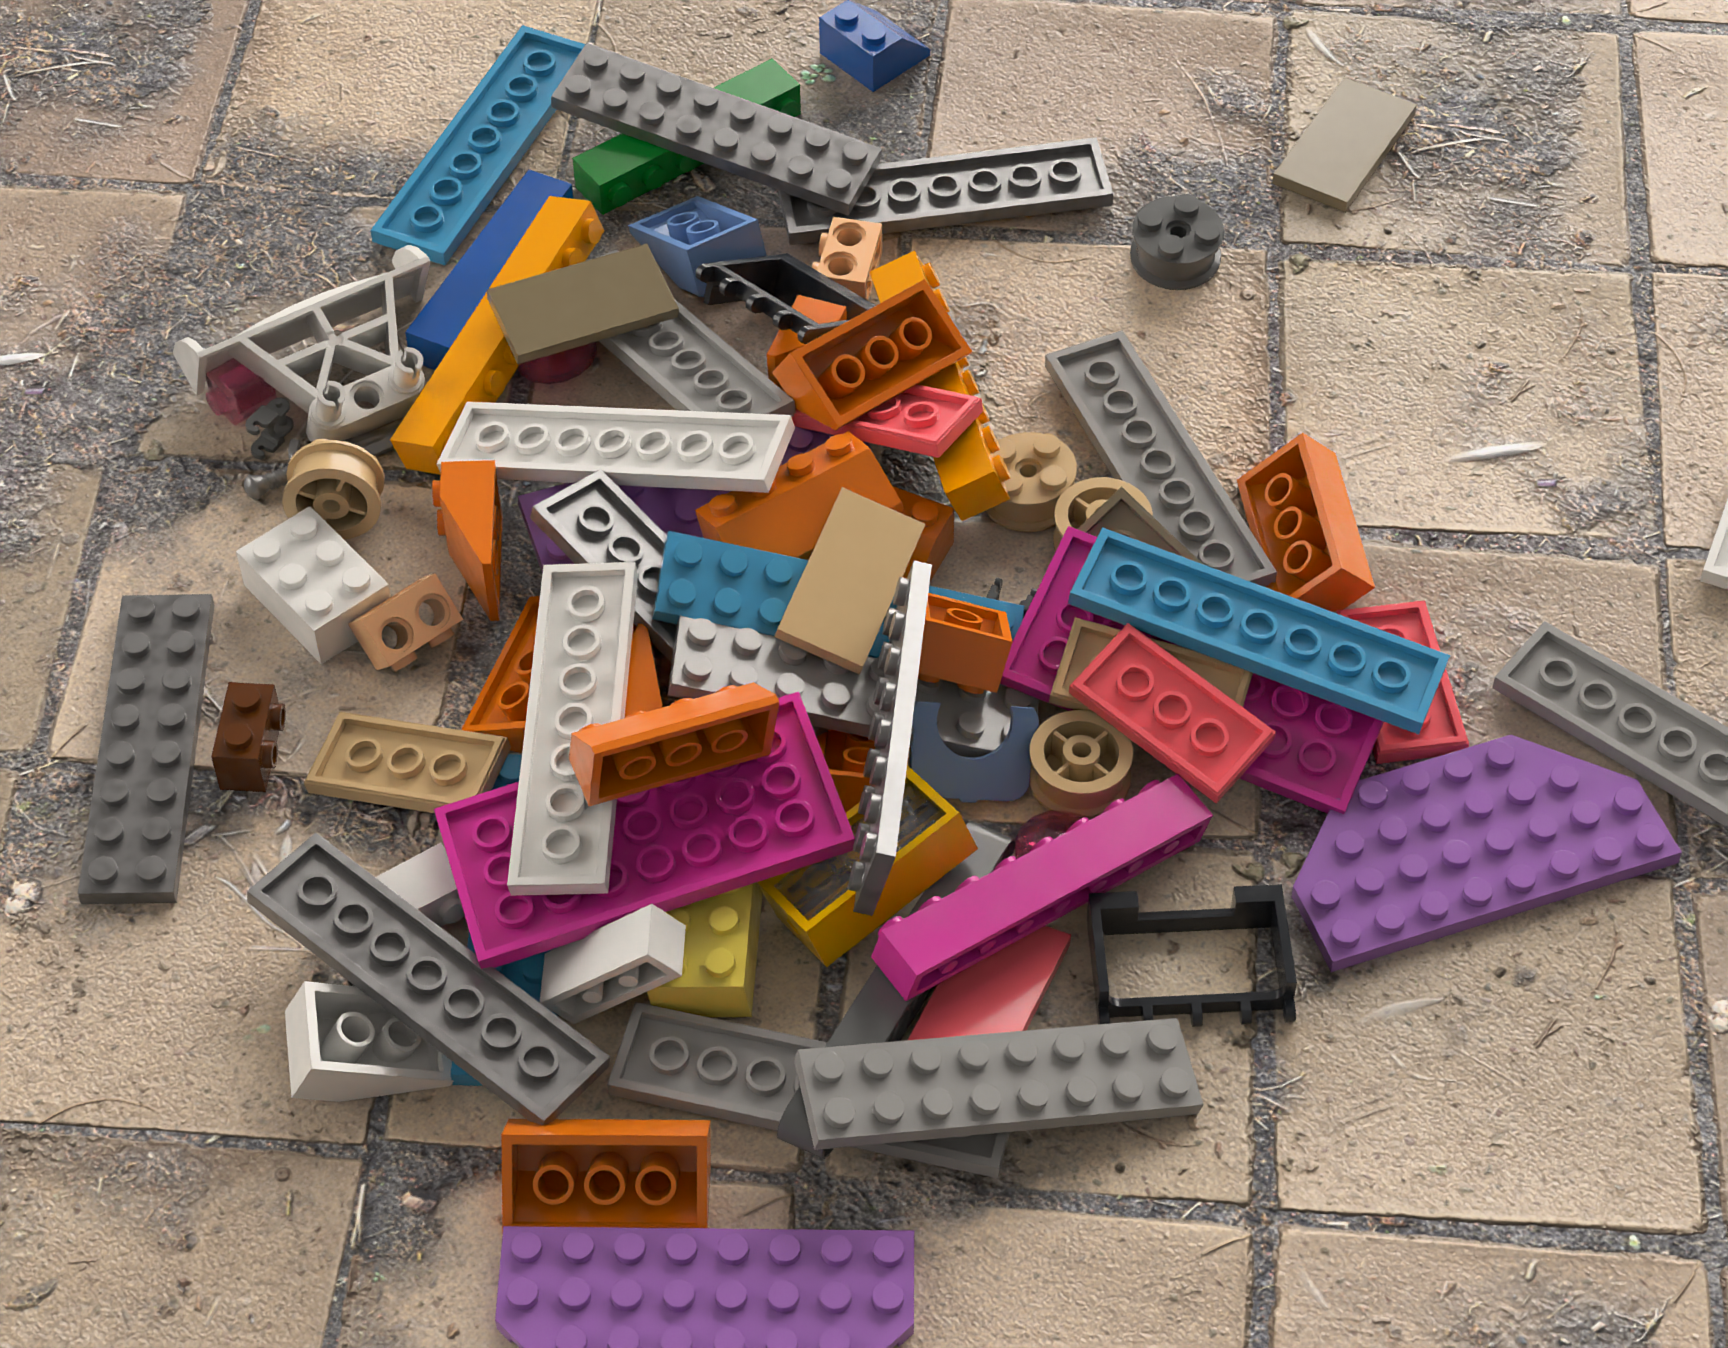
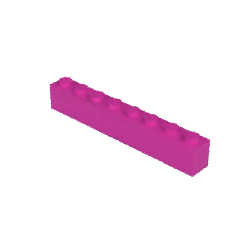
M1179 774L1163 782L1153 780L1144 786L1133 798L1127 801L1123 798L1115 800L1099 816L1091 820L1087 817L1079 819L1069 827L1065 834L1055 839L1050 836L1043 838L1032 847L1029 853L1017 859L1015 856L1004 859L991 873L980 879L977 876L966 879L957 887L955 892L941 899L940 896H934L928 899L912 915L904 919L901 916L890 919L878 931L879 937L871 958L903 999L908 1001L1088 903L1089 893H1106L1200 842L1213 814Z

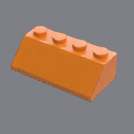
M923 279L789 353L772 373L785 393L795 401V408L836 431L972 353V350L927 281Z
M847 431L830 437L824 444L804 454L791 457L787 463L779 466L769 493L730 491L715 496L709 503L695 509L703 538L809 560L842 487L897 512H901L904 508L902 501L871 449Z
M1302 432L1236 480L1249 529L1277 571L1276 582H1271L1268 586H1265L1266 588L1331 612L1345 609L1375 588L1335 452Z
M753 682L738 687L735 685L726 686L713 694L695 699H679L670 706L649 712L636 711L624 719L606 724H590L577 732L571 733L569 761L590 807L770 755L780 702L775 693Z
M508 1119L501 1134L502 1234L503 1226L708 1228L711 1120L555 1119L552 1122L541 1125L530 1122L527 1119Z

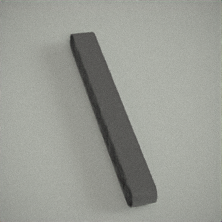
M973 821L968 822L966 826L978 849L926 889L909 916L917 912L919 907L928 899L934 896H940L942 899L955 892L957 887L966 879L972 876H977L980 879L991 873L1001 861L1013 856L1016 839ZM877 965L825 1047L901 1041L934 986L905 1001ZM799 1086L781 1117L777 1130V1139L826 1159L834 1148L814 1150Z

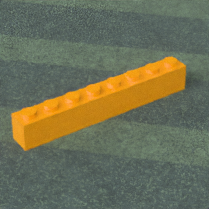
M549 196L489 289L586 261L605 231L592 202ZM487 292L390 439L406 469L441 475L437 462L466 403H495L520 365L517 364L489 304Z
M915 250L870 271L880 303L925 279L946 312H950L939 288L934 289L940 285L933 266L930 262L923 265ZM967 357L918 384L971 396L980 393L970 370H963V368L969 366ZM983 403V412L939 458L933 457L944 492L961 521L1010 500L1004 482L1011 479L1002 457L1000 455L994 456V452L1000 450V447L990 426L984 428L983 424L989 422L990 419Z

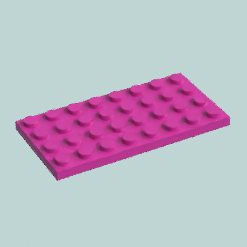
M1070 526L1067 527L1013 639L1000 684L1049 703L1053 684L1075 617L1120 630L1125 627L1121 623L1068 604L1070 591L1097 539L1096 536ZM1140 631L1149 638L1174 644L1172 642L1166 641L1164 639ZM1253 673L1243 708L1276 731L1274 740L1239 779L1327 814L1330 809L1345 814L1384 721ZM1055 705V706H1058V707L1063 708V709L1068 710V711L1073 710V709H1070V708H1066V707H1062V706H1059V705Z
M799 691L778 698L780 703L770 755L617 798L608 893L511 896L507 883L519 782L435 808L434 812L480 968H496L582 940L594 930L650 904L667 912L853 851L855 841L853 831Z

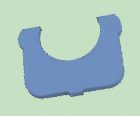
M915 701L912 721L910 768L943 798L959 799L961 802L976 803L977 800L1014 801L1025 794L1030 782V743L1039 725V718L1035 708L1009 706L1011 714L1010 728L1001 745L987 755L969 758L953 753L942 741L937 727V715L941 703Z

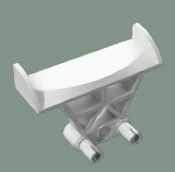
M407 245L395 251L392 259L395 270L323 292L294 304L256 323L234 337L206 349H203L195 340L189 337L175 342L173 349L174 357L196 396L204 393L205 381L244 365L308 413L306 434L310 442L316 439L343 441L366 434L405 417L424 388L425 377L421 370L424 360L422 354L415 348L406 347L403 357V352L398 349L395 301L408 295L412 296L415 303L423 300L430 259L418 247ZM382 307L381 317L345 331L338 336L335 335L333 327ZM311 336H314L318 342L279 360L270 355ZM383 341L385 342V354L369 348ZM333 363L367 375L345 386L336 381H329ZM321 368L316 388L301 378V376ZM366 401L373 404L374 408L362 409L356 403Z

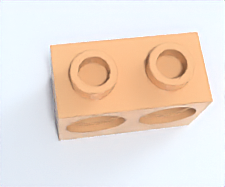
M833 217L829 233L823 232L820 237L818 251L819 257H821L820 262H813L812 268L869 301L873 287L870 271L878 268L882 255V224Z
M433 573L416 580L351 621L348 625L375 669L379 670L391 666L395 672L416 660L418 657L414 651L427 642L433 648L452 637L454 632L451 627L462 621L463 618L437 575ZM422 602L428 604L433 610L434 619L431 625L425 624L420 619L419 607ZM385 626L391 627L396 632L397 644L394 649L387 647L382 640V630Z

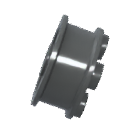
M1182 194L1155 199L1143 206L1136 214L1132 228L1134 240L1131 245L1130 259L1133 268L1144 280L1164 289L1187 290L1203 285L1217 273L1221 263L1220 247L1224 239V225L1218 213L1209 205L1198 200L1193 195Z

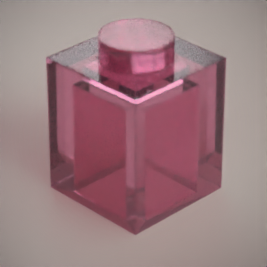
M234 358L206 373L209 392L205 394L208 405L216 415L220 416L223 414L234 426L248 419L261 405L266 406L271 400L277 398L275 388L265 382L264 378L253 373Z

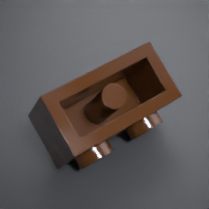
M228 682L211 755L220 790L266 792L271 769H274L277 764L279 731L284 730L286 721L285 704L278 702L274 684Z

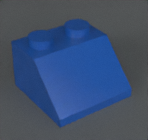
M846 0L819 17L820 54L872 92H875L930 56V49L878 11L854 1Z

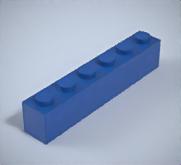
M528 169L406 330L407 347L415 348L422 354L424 359L423 366L436 370L548 197L573 199L571 183Z

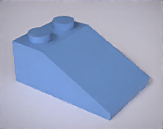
M699 196L628 225L631 235L640 245L648 244L655 261L679 288L698 297H704L706 283L700 281L695 276L699 265L767 256L758 219Z

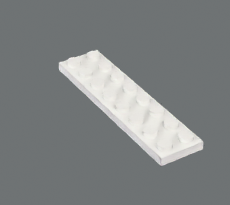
M467 402L441 453L437 466L441 473V462L495 460L497 478L506 480L576 483L601 469L616 485L769 493L795 426L791 415Z
M635 562L543 565L507 883L511 896L608 893L617 799L589 807L569 761L571 733L577 732L590 724H606L625 718L638 570Z

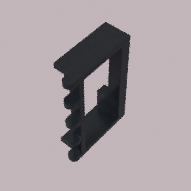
M788 253L704 263L699 265L695 272L696 278L706 283L703 300L705 304L715 305L745 301L746 308L755 314L764 313L773 319L775 327L780 330L790 329L798 334V340L803 344L813 341L876 306ZM801 295L846 306L847 320L818 324L793 309L792 305L797 296Z
M1282 884L1234 886L1231 908L1139 912L1137 891L1089 893L1087 929L1098 1024H1110V1018L1141 1016L1142 1021L1154 1020L1153 1016L1190 1014L1192 1027L1203 1026L1202 1013L1239 1012L1242 1025L1252 1023V1011L1283 1009L1285 1022L1296 1021L1294 996L1297 980ZM1271 928L1279 989L1139 998H1114L1109 995L1103 938L1105 935Z

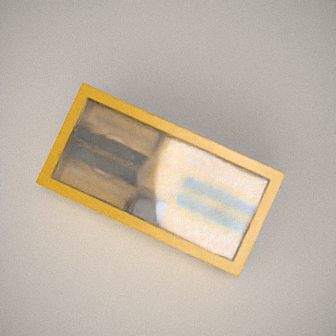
M907 765L896 858L873 916L853 912L856 892L848 890V884L854 861L860 862V853L847 852L759 881L757 884L776 916L828 967L974 853L978 847L960 812ZM859 803L846 812L854 837L856 836L859 823L865 824V815L858 813Z

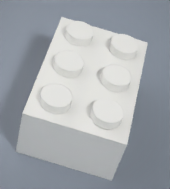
M310 506L236 551L244 586L321 665L358 642L348 623L391 597L389 584Z

